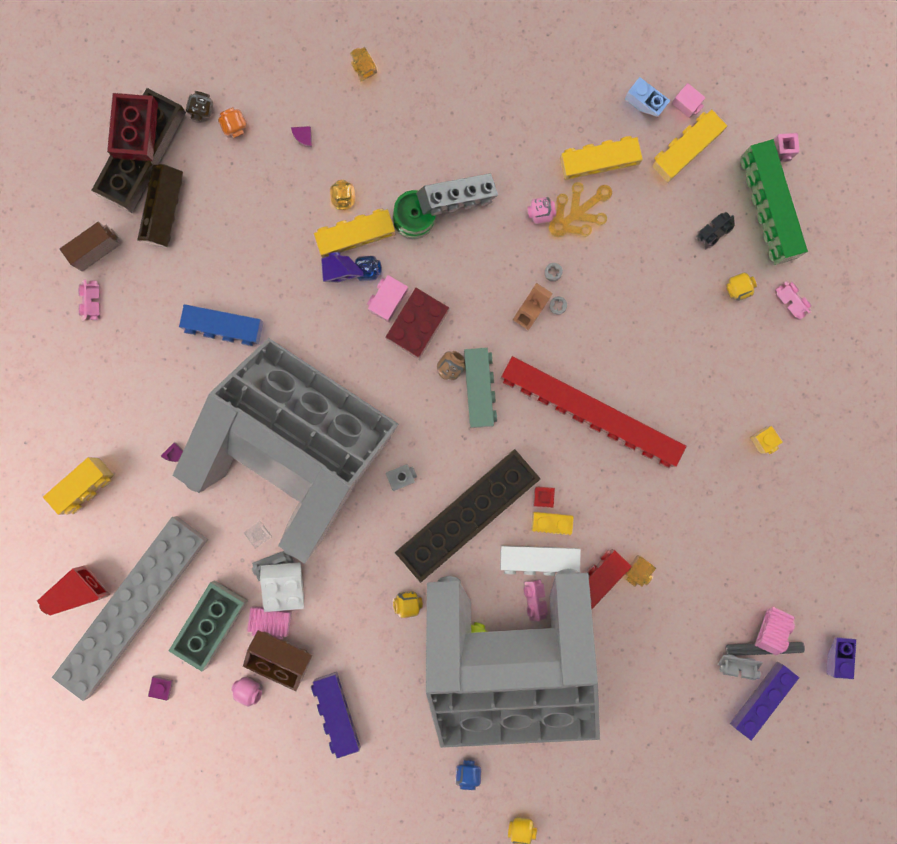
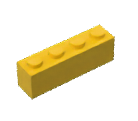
M712 109L707 114L703 112L696 119L697 123L693 127L689 125L682 132L683 136L679 140L676 137L668 145L669 149L665 153L662 150L655 156V162L652 167L667 183L727 128L725 122Z
M626 136L616 142L607 140L602 142V145L594 146V144H588L583 146V149L575 150V148H569L564 150V153L560 156L564 179L569 180L640 165L643 159L638 137Z
M377 209L371 215H358L352 221L347 222L343 220L337 222L334 227L328 228V226L317 229L318 232H315L314 236L321 257L325 258L329 256V253H342L396 235L388 209Z

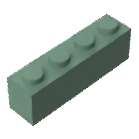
M488 348L464 349L470 428L493 427L494 422H497L496 410L493 411L492 403H496L495 391H491V383H494V374L489 370V364H493L492 352H488Z

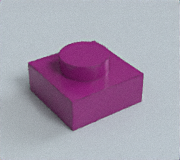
M153 676L148 697L165 701L169 700L173 680Z

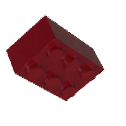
M112 94L107 152L113 158L153 161L158 103L153 96Z
M415 288L387 333L386 340L420 360L448 314L449 307L420 289Z

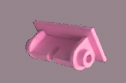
M84 279L82 285L79 284L78 288L79 296H82V304H79V315L82 316V321H85L87 316L90 317V320H98V316H100L99 302H92V299H99V285L97 281H89V284H86V279Z
M785 281V287L781 285L776 289L777 296H779L784 304L791 300L793 303L788 306V309L795 318L798 317L801 320L806 316L805 311L811 313L810 307L812 305L805 297L801 298L798 295L799 289L793 282L789 284L788 281Z
M541 580L525 581L524 595L527 598V614L530 621L547 619L546 601L539 602V598L545 597L544 583H541Z

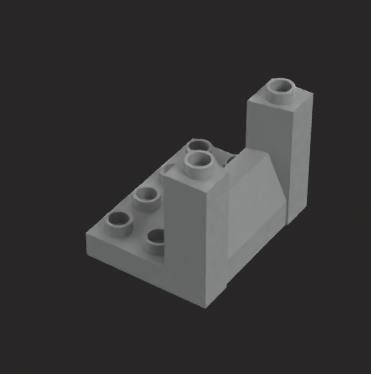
M268 338L209 393L172 476L183 482L190 490L200 493L225 477L233 459H236L299 501L278 546L286 554L297 558L305 564L322 542L359 478L391 438L398 423Z
M563 569L555 575L550 593L551 628L471 633V601L463 589L460 579L446 576L440 578L437 582L427 583L426 695L441 748L600 740L598 678L588 573H579L574 569Z

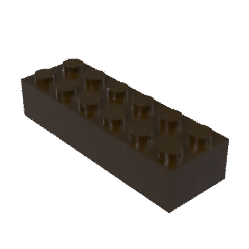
M146 88L143 95L153 96L158 103L153 161L116 159L110 155L91 190L97 196L130 213L135 209L150 181L153 165L159 164L186 114V111L180 104L149 88Z

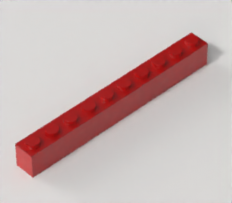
M513 356L501 376V379L504 380L503 384L511 388L514 386L520 388V392L528 397L531 395L538 397V402L546 406L548 404L555 406V410L563 415L566 412L573 415V420L581 424L583 422L590 424L589 428L598 433L601 430L604 431L611 440L617 442L619 439L625 442V447L633 451L635 449L642 451L641 455L652 460L654 457L660 460L659 464L668 469L670 466L677 467L687 447Z

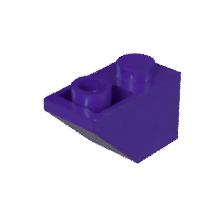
M835 637L828 653V675L834 678L854 679L856 639Z

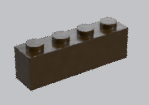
M165 164L153 165L137 241L156 247H168L171 239L172 224L175 220V209L179 201V190L183 182V171Z

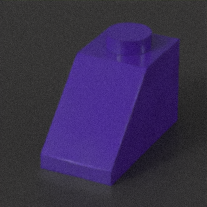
M339 252L329 253L328 257L321 258L323 282L339 283L363 276V271L349 256H341Z

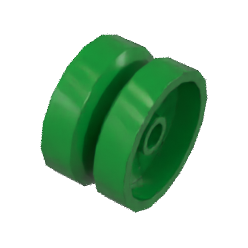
M418 190L406 191L398 197L394 204L392 218L394 227L399 234L411 239L421 238L428 234L434 225L436 215L431 216V213L423 215L416 194Z

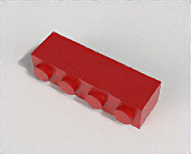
M613 549L605 551L600 557L602 561L597 566L595 564L592 565L587 571L591 610L632 567Z

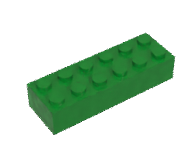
M774 139L751 145L741 156L740 162L742 168L747 173L746 182L748 187H751L753 193L752 202L758 209L757 218L764 229V241L768 242L770 248V260L774 261V265L798 259L807 253L808 250Z

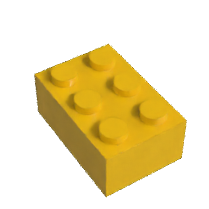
M87 457L47 492L43 498L58 515L75 514L82 508V503L86 500L90 501L97 495L96 491L102 487L103 489L112 482L111 478L114 474L100 458Z

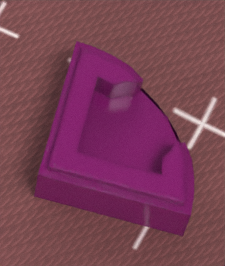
M310 126L291 127L293 136L299 143L306 147H312Z
M174 442L161 457L168 461L179 462L184 450Z

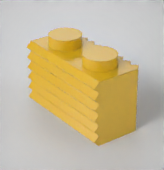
M533 512L531 530L533 532L571 535L574 516Z

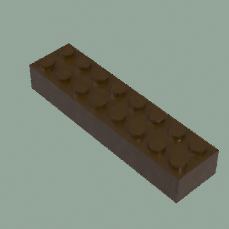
M514 449L395 551V554L421 583L541 478Z

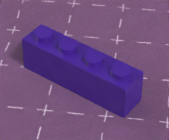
M777 662L730 724L752 741L800 677L783 664Z
M334 672L314 679L311 690L313 696H317L319 701L317 709L319 715H323L325 720L323 728L325 734H329L331 742H329L331 753H335L336 758L359 752L361 746L338 673Z

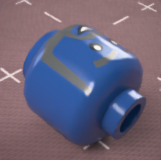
M464 760L463 764L456 766L455 784L460 786L461 790H476V787L481 784V767L475 765V761Z

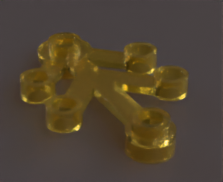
M580 182L574 183L571 188L573 195L570 214L564 218V208L568 202V196L566 194H559L556 199V218L550 222L549 232L555 237H562L566 233L580 234L583 237H588L592 232L590 225L584 224L579 227L569 224L574 220L596 223L600 226L604 225L607 221L606 214L598 213L594 215L585 212L599 201H608L612 196V189L608 185H601L593 197L579 206L580 195L583 192L584 186ZM579 186L581 191H575L574 187ZM603 189L607 190V191H608V194H607V195H603V194L601 193V190H603ZM559 198H565L566 202L560 203ZM598 217H604V222H599ZM560 224L562 226V229L557 230L555 228V225ZM583 228H588V229H589V233H588V234L583 233L582 229H583Z

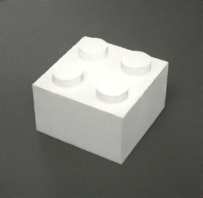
M301 562L261 566L260 583L264 612L304 609Z

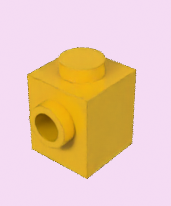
M772 426L765 427L750 437L760 454L767 452L772 454L779 449L778 445L783 443Z

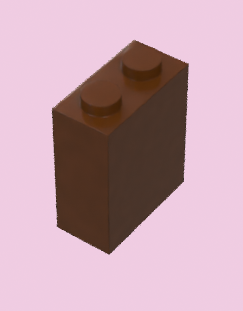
M98 221L62 246L60 251L70 265L83 272L117 248L120 244L116 239L119 237L107 224L103 225Z

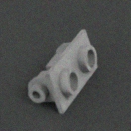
M282 551L253 562L252 571L257 576L258 581H260L261 566L294 562L291 556Z
M723 655L718 662V665H720L719 671L723 672V675L738 677L739 671H741V678L760 679L761 672L758 671L762 665L760 661L752 658H738L735 655Z

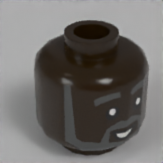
M195 91L194 94L188 96L186 112L191 115V119L202 122L203 119L210 118L213 100L210 99L209 94Z

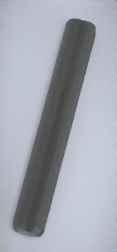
M789 642L787 650L780 654L804 653V643ZM755 644L726 645L727 655L772 654L755 646Z

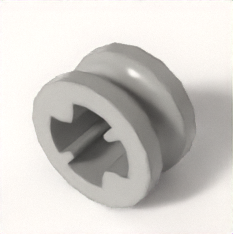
M550 263L545 269V277L549 281H557L562 275V267L557 263ZM552 267L559 271L556 277L548 273V270L551 271Z
M557 296L551 300L550 310L552 313L560 315L566 311L567 302L563 297ZM555 301L563 303L562 310L558 311V308L557 310L553 308Z

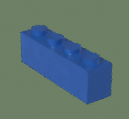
M184 304L179 327L186 334L196 335V332L203 333V337L215 339V336L223 337L222 341L234 343V340L242 341V345L253 347V343L259 344L263 321L257 318Z

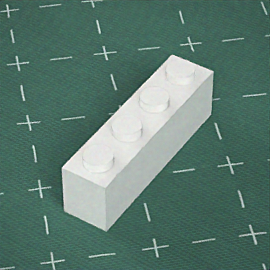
M501 545L500 570H504V574H516V571H524L525 575H536V571L543 572V575L555 576V572L563 569H574L580 573L581 549Z

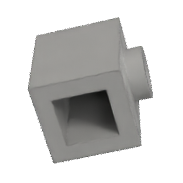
M408 464L386 473L393 491L415 483L414 478L417 477L413 466L409 468Z

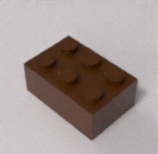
M258 630L247 649L243 667L291 690L297 691L307 671L312 655L304 649L291 646L285 640L274 638L268 632Z

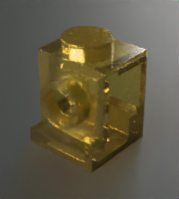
M365 47L361 49L356 48L350 53L353 60L351 65L354 71L358 73L360 82L377 73L376 65Z

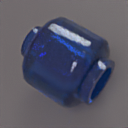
M359 256L356 258L355 264L363 271V276L357 277L359 281H373L381 275V262L375 256Z

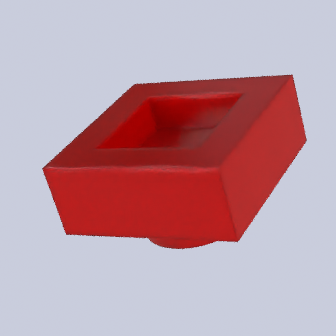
M535 487L533 506L554 508L555 488Z

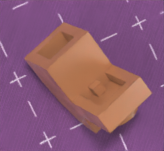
M536 283L513 320L529 330L553 293Z

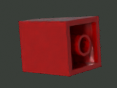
M85 566L72 568L44 593L37 602L40 610L44 614L51 616L106 598L110 594Z

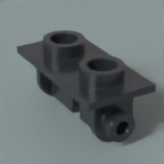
M727 212L720 213L711 221V224L715 226L714 228L707 224L697 232L696 238L699 242L703 241L705 250L709 246L715 245L724 234L732 231L735 226L734 215L730 217Z

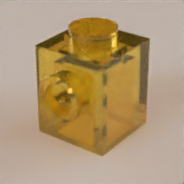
M637 555L630 564L632 567L625 574L627 576L626 581L634 587L637 584L643 587L644 584L648 585L652 580V573L656 567L643 557Z

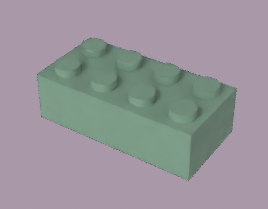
M215 580L210 582L168 651L203 672L210 664L248 600Z

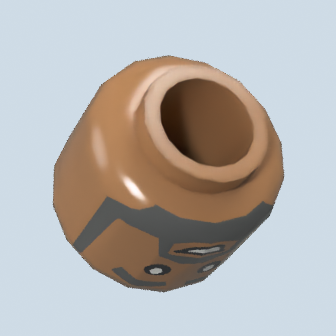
M457 351L446 352L437 363L439 375L445 380L457 379L465 369V358Z

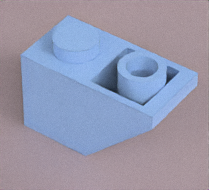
M640 77L625 97V100L639 111L657 117L671 101Z

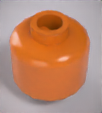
M232 107L220 113L221 116L218 122L226 136L232 135L235 138L244 134L243 129L247 127V123L239 109Z

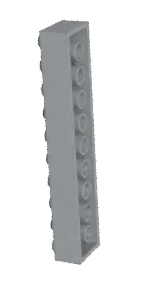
M178 516L171 517L51 678L80 700L85 701L90 698L208 539Z

